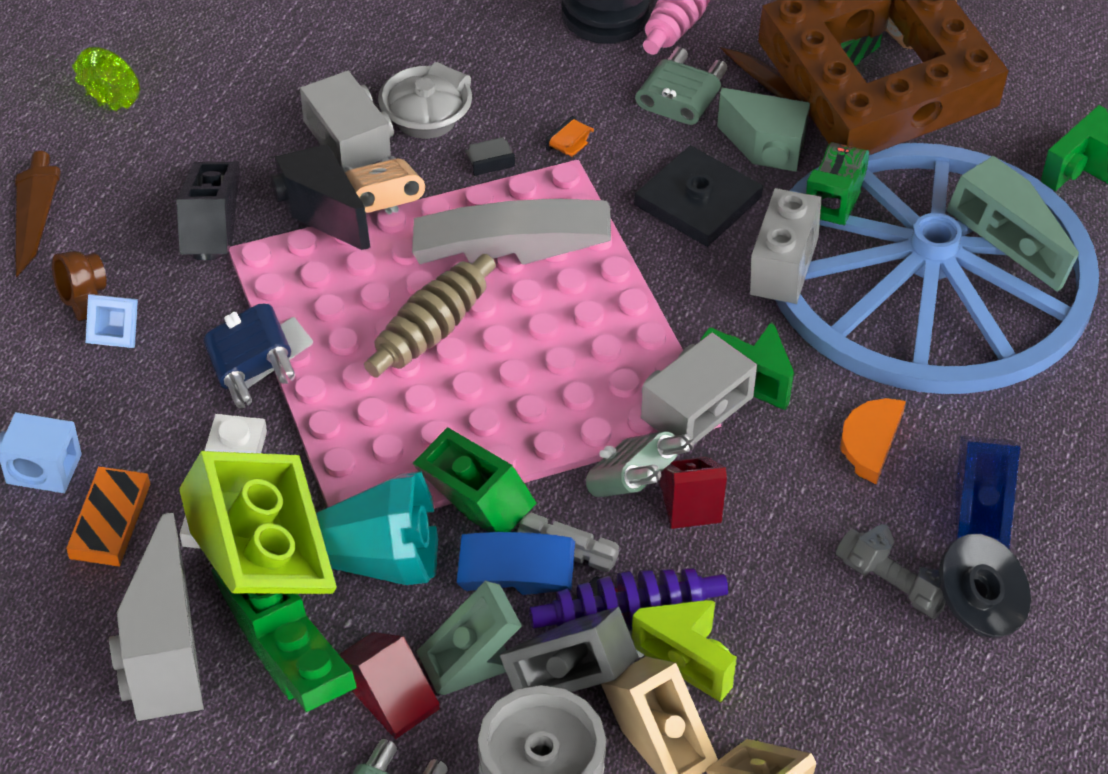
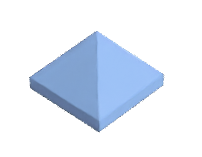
M89 294L85 343L134 348L138 299Z

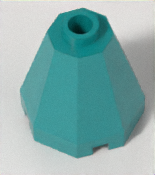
M422 471L399 474L316 513L332 569L402 585L427 583L430 581L429 578L436 576L438 534L436 526H429L427 513L434 512V505Z

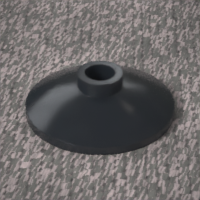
M982 534L962 536L946 548L940 562L939 580L944 599L954 616L969 630L988 638H1001L1017 631L1028 617L1031 606V592L1025 571L1015 555L1001 542Z

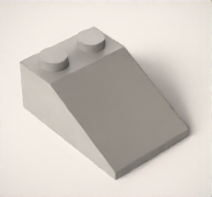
M174 513L162 514L117 611L119 635L109 637L113 669L117 670L120 697L122 701L132 700L137 721L204 710L186 574Z

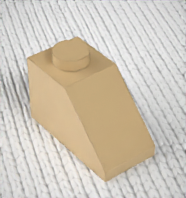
M645 656L630 665L616 680L601 684L621 731L656 774H702L706 772L708 767L718 761L676 663Z

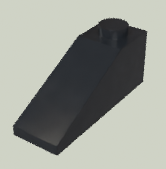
M328 144L274 156L277 174L270 177L273 193L277 203L284 201L292 218L360 250L371 248L365 207Z
M239 161L193 163L176 199L180 254H193V258L197 260H214L220 258L221 254H228L233 241L240 173Z

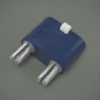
M257 304L239 315L237 312H232L224 317L225 322L210 330L204 337V345L221 387L229 389L233 401L238 408H246L244 402L248 406L252 402L245 381L271 368H274L277 378L282 384L289 383L286 375L291 381L295 378L294 370L288 359L291 356V348L275 311L269 304Z

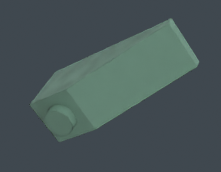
M995 156L988 158L961 175L946 211L1058 292L1062 289L1079 252L1031 182Z

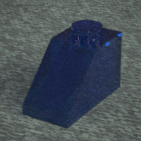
M961 435L956 477V540L969 534H982L996 539L1010 549L1021 447L1013 440Z

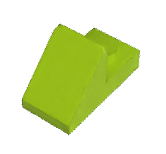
M704 600L639 608L633 615L631 639L635 649L647 657L676 663L683 680L721 702L733 688L737 657L731 654L719 641L706 639L713 626L715 602Z

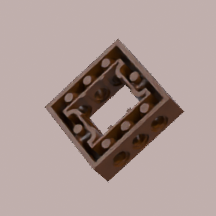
M776 0L762 5L758 42L797 99L810 103L809 116L829 144L835 142L869 151V155L1000 106L1009 70L955 0ZM890 17L904 36L903 43L906 47L911 46L923 63L867 83L842 49L841 43L852 39L857 40L868 35L872 38L882 34L887 28Z

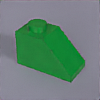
M448 427L412 463L418 471H422L423 476L461 513L488 532H510L522 520L523 516L537 504L512 464Z

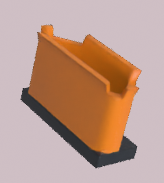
M571 116L546 137V150L550 152L555 148L565 155L573 157L588 144L586 140L590 132H594V128L577 121L576 117Z

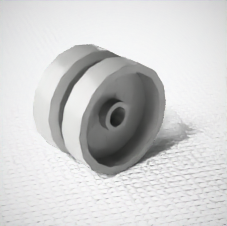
M543 685L517 689L496 701L482 720L478 737L479 774H604L606 736L601 718L586 700L566 689Z

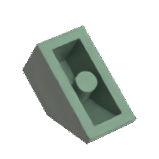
M722 87L717 127L752 164L797 172L806 137L810 103Z

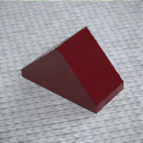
M704 456L673 460L661 472L659 481L671 529L722 523L727 481L725 466Z
M372 632L339 654L353 671L357 688L352 690V692L395 740L440 710L439 702L404 636Z

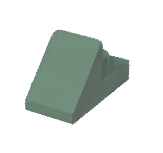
M484 581L416 651L436 693L446 695L505 673L506 671L499 655L506 651L504 644L522 625L500 584Z

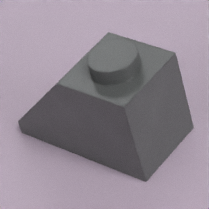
M619 606L570 620L499 655L513 691L543 685L566 689L570 692L616 680L639 657Z

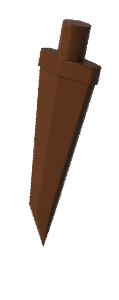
M719 47L738 66L774 96L799 101L779 71L748 53Z
M35 151L32 154L30 168L16 175V278L37 255L56 185L60 180L61 170L57 166H49L50 155L44 151Z

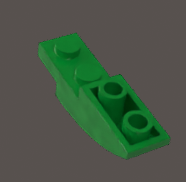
M215 568L211 570L213 578L237 623L259 659L288 700L295 698L305 712H308L357 688L353 671L306 616L302 598L298 594L231 593Z

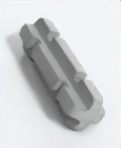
M527 513L519 524L518 532L571 537L575 541L574 561L581 564L585 559L589 561L590 567L609 572L617 561L619 545L616 542L600 537L599 541L593 540V534L554 521L553 525L548 524L547 518L534 513Z

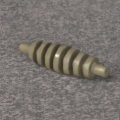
M482 254L472 264L461 261L451 267L450 271H445L436 280L429 282L421 290L416 291L408 299L407 303L400 308L397 315L387 324L385 330L375 339L374 344L377 351L364 363L366 371L371 376L377 378L390 366L402 369L412 359L418 358L427 349L432 348L441 339L446 338L465 317L466 312L473 307L476 299L480 298L486 290L487 286L484 278L495 269L496 264L489 255Z

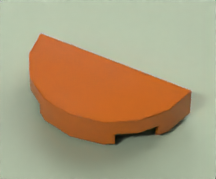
M889 398L867 401L853 409L844 421L840 449L855 466L854 472L859 477L877 484L904 413L906 401Z

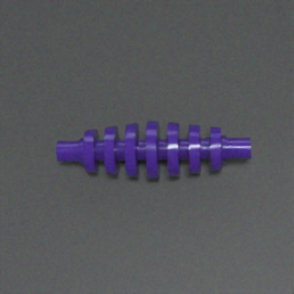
M685 568L681 570V581L678 582L673 569H662L659 574L660 585H657L652 570H640L638 573L639 589H637L632 573L630 571L620 572L617 575L618 592H615L610 576L597 580V596L593 595L589 582L577 585V599L572 600L568 588L556 592V600H553L551 604L529 607L530 620L533 629L552 625L558 627L570 620L619 606L628 631H632L633 615L639 608L704 601L707 598L728 595L727 579L724 574L701 577L697 575L694 568Z

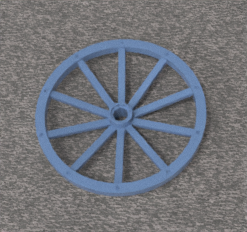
M901 143L869 155L868 167L862 187L905 227L851 215L845 226L820 220L821 226L896 243L811 261L805 280L898 259H906L832 326H829L810 308L801 294L797 304L779 300L775 301L790 325L806 342L825 357L855 374L875 382L917 392L966 394L989 391L1024 381L1046 370L1072 349L1082 336L1090 320L1098 293L1099 269L1094 245L1078 216L1063 199L1037 178L1002 161L1031 182L1079 252L1073 265L1076 276L1075 302L1070 307L973 254L1006 255L983 237L966 236L973 232V230L961 221H956L945 214L948 173L953 172L963 175L991 156L941 144ZM894 169H933L931 212L919 217L873 173ZM811 172L798 181L790 191L806 194L807 180ZM961 267L1059 319L1062 323L1045 339L1027 350L1016 354ZM914 273L923 278L913 362L882 355L846 338L853 329ZM948 278L999 360L968 366L928 365L939 279Z

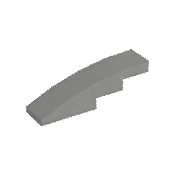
M517 200L461 207L414 218L412 253L419 264L463 252L470 264L482 254H487L494 259L515 253L521 264L524 265L611 241L610 205L604 200Z

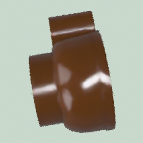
M78 251L57 253L52 258V275L57 292L67 306H72L78 321L87 320L88 295H98L97 291L106 288L104 265L96 253L86 255Z

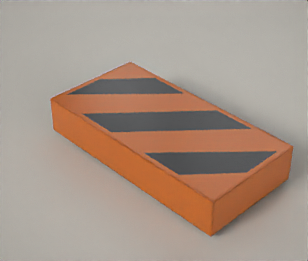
M98 466L66 548L69 559L120 567L150 487L147 473Z

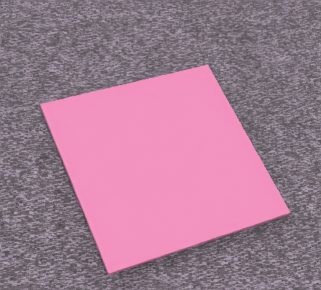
M579 159L397 205L399 210L396 213L387 214L384 209L366 213L371 247L368 249L360 250L314 227H307L230 247L229 255L249 307L251 308L263 303L271 305L280 325L291 317H295L313 340L311 346L289 360L295 373L294 380L291 381L286 375L289 383L282 384L279 380L278 382L327 508L399 474L419 472L412 463L447 427L512 464L524 483L599 462L603 459L599 453L606 446H613L615 448L627 438L658 433L656 429L641 419L642 387L646 379L657 370L662 371L678 359L683 349L612 219L611 241L524 265L521 264L515 253L494 258L496 267L484 278L487 286L486 290L480 298L476 299L473 307L466 312L465 317L446 338L441 339L439 343L427 349L418 358L412 359L402 369L390 366L377 378L371 376L364 367V363L377 351L374 344L377 336L385 330L387 324L397 315L400 308L407 303L408 299L416 291L421 290L429 282L436 280L445 271H450L451 267L461 261L470 263L463 252L419 264L412 253L414 218L461 207L504 201L538 199L601 200ZM425 478L433 498L434 509L452 504Z

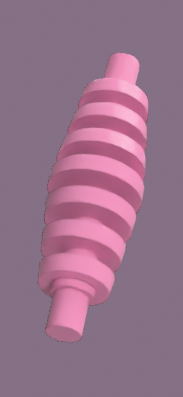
M658 0L645 26L647 38L643 43L644 50L654 55L658 53L661 47L668 48L673 46L701 18L710 0Z

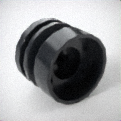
M561 0V14L568 29L580 38L595 43L616 44L632 39L643 31L649 19L651 0Z

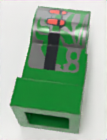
M835 142L829 144L818 170L813 169L807 180L806 194L819 196L821 200L837 198L841 201L840 208L830 209L821 205L820 220L845 226L861 192L860 188L868 167V150Z

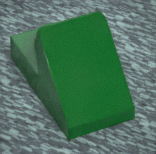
M1098 105L1048 150L1041 182L1053 191H1057L1067 180L1077 179L1083 170L1108 184V112L1106 108Z
M770 323L754 346L735 336L727 335L709 327L700 341L713 332L756 363L757 369L753 397L785 411L790 402L794 371L775 325Z

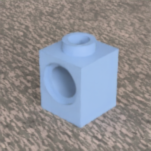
M15 412L7 431L0 433V464L6 484L59 493L66 492L82 455L74 422Z

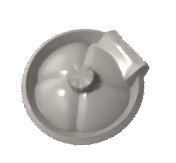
M434 62L431 66L408 68L391 76L382 85L378 95V103L381 111H385L390 120L395 122L403 133L421 139L436 138L449 132L455 126L456 121L469 110L472 102L471 77L439 62Z

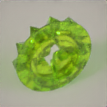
M89 47L81 51L72 68L77 73L75 82L86 89L85 95H92L96 98L99 106L107 103L114 111L121 107L128 109L137 100L140 93L139 81L132 68L121 57L107 49Z

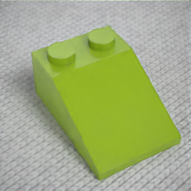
M201 451L181 484L179 491L190 534L231 593L333 594L337 586L300 456Z

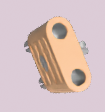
M389 155V158L385 156L382 162L355 169L346 166L345 170L342 167L362 201L365 213L384 209L387 214L396 213L399 210L397 205L416 201L425 191L423 179L405 160L396 159Z

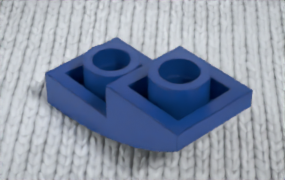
M486 532L462 534L457 584L465 591L477 590L484 581L500 584L502 588L515 587L522 595L557 592L567 588L571 591L575 541L571 537L540 533Z

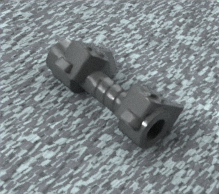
M880 524L866 533H859L854 529L846 533L836 551V556L843 559L844 564L863 576L868 575L872 571L903 592H906L908 599L912 601V606L931 619H936L941 614L947 603L940 586L939 570L921 567L916 575L896 561L893 562L888 555L894 544V538L887 525Z

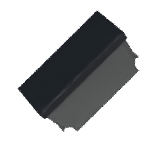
M503 137L469 145L470 149H465V153L473 167L474 176L515 167V154L512 153L508 139L505 141Z

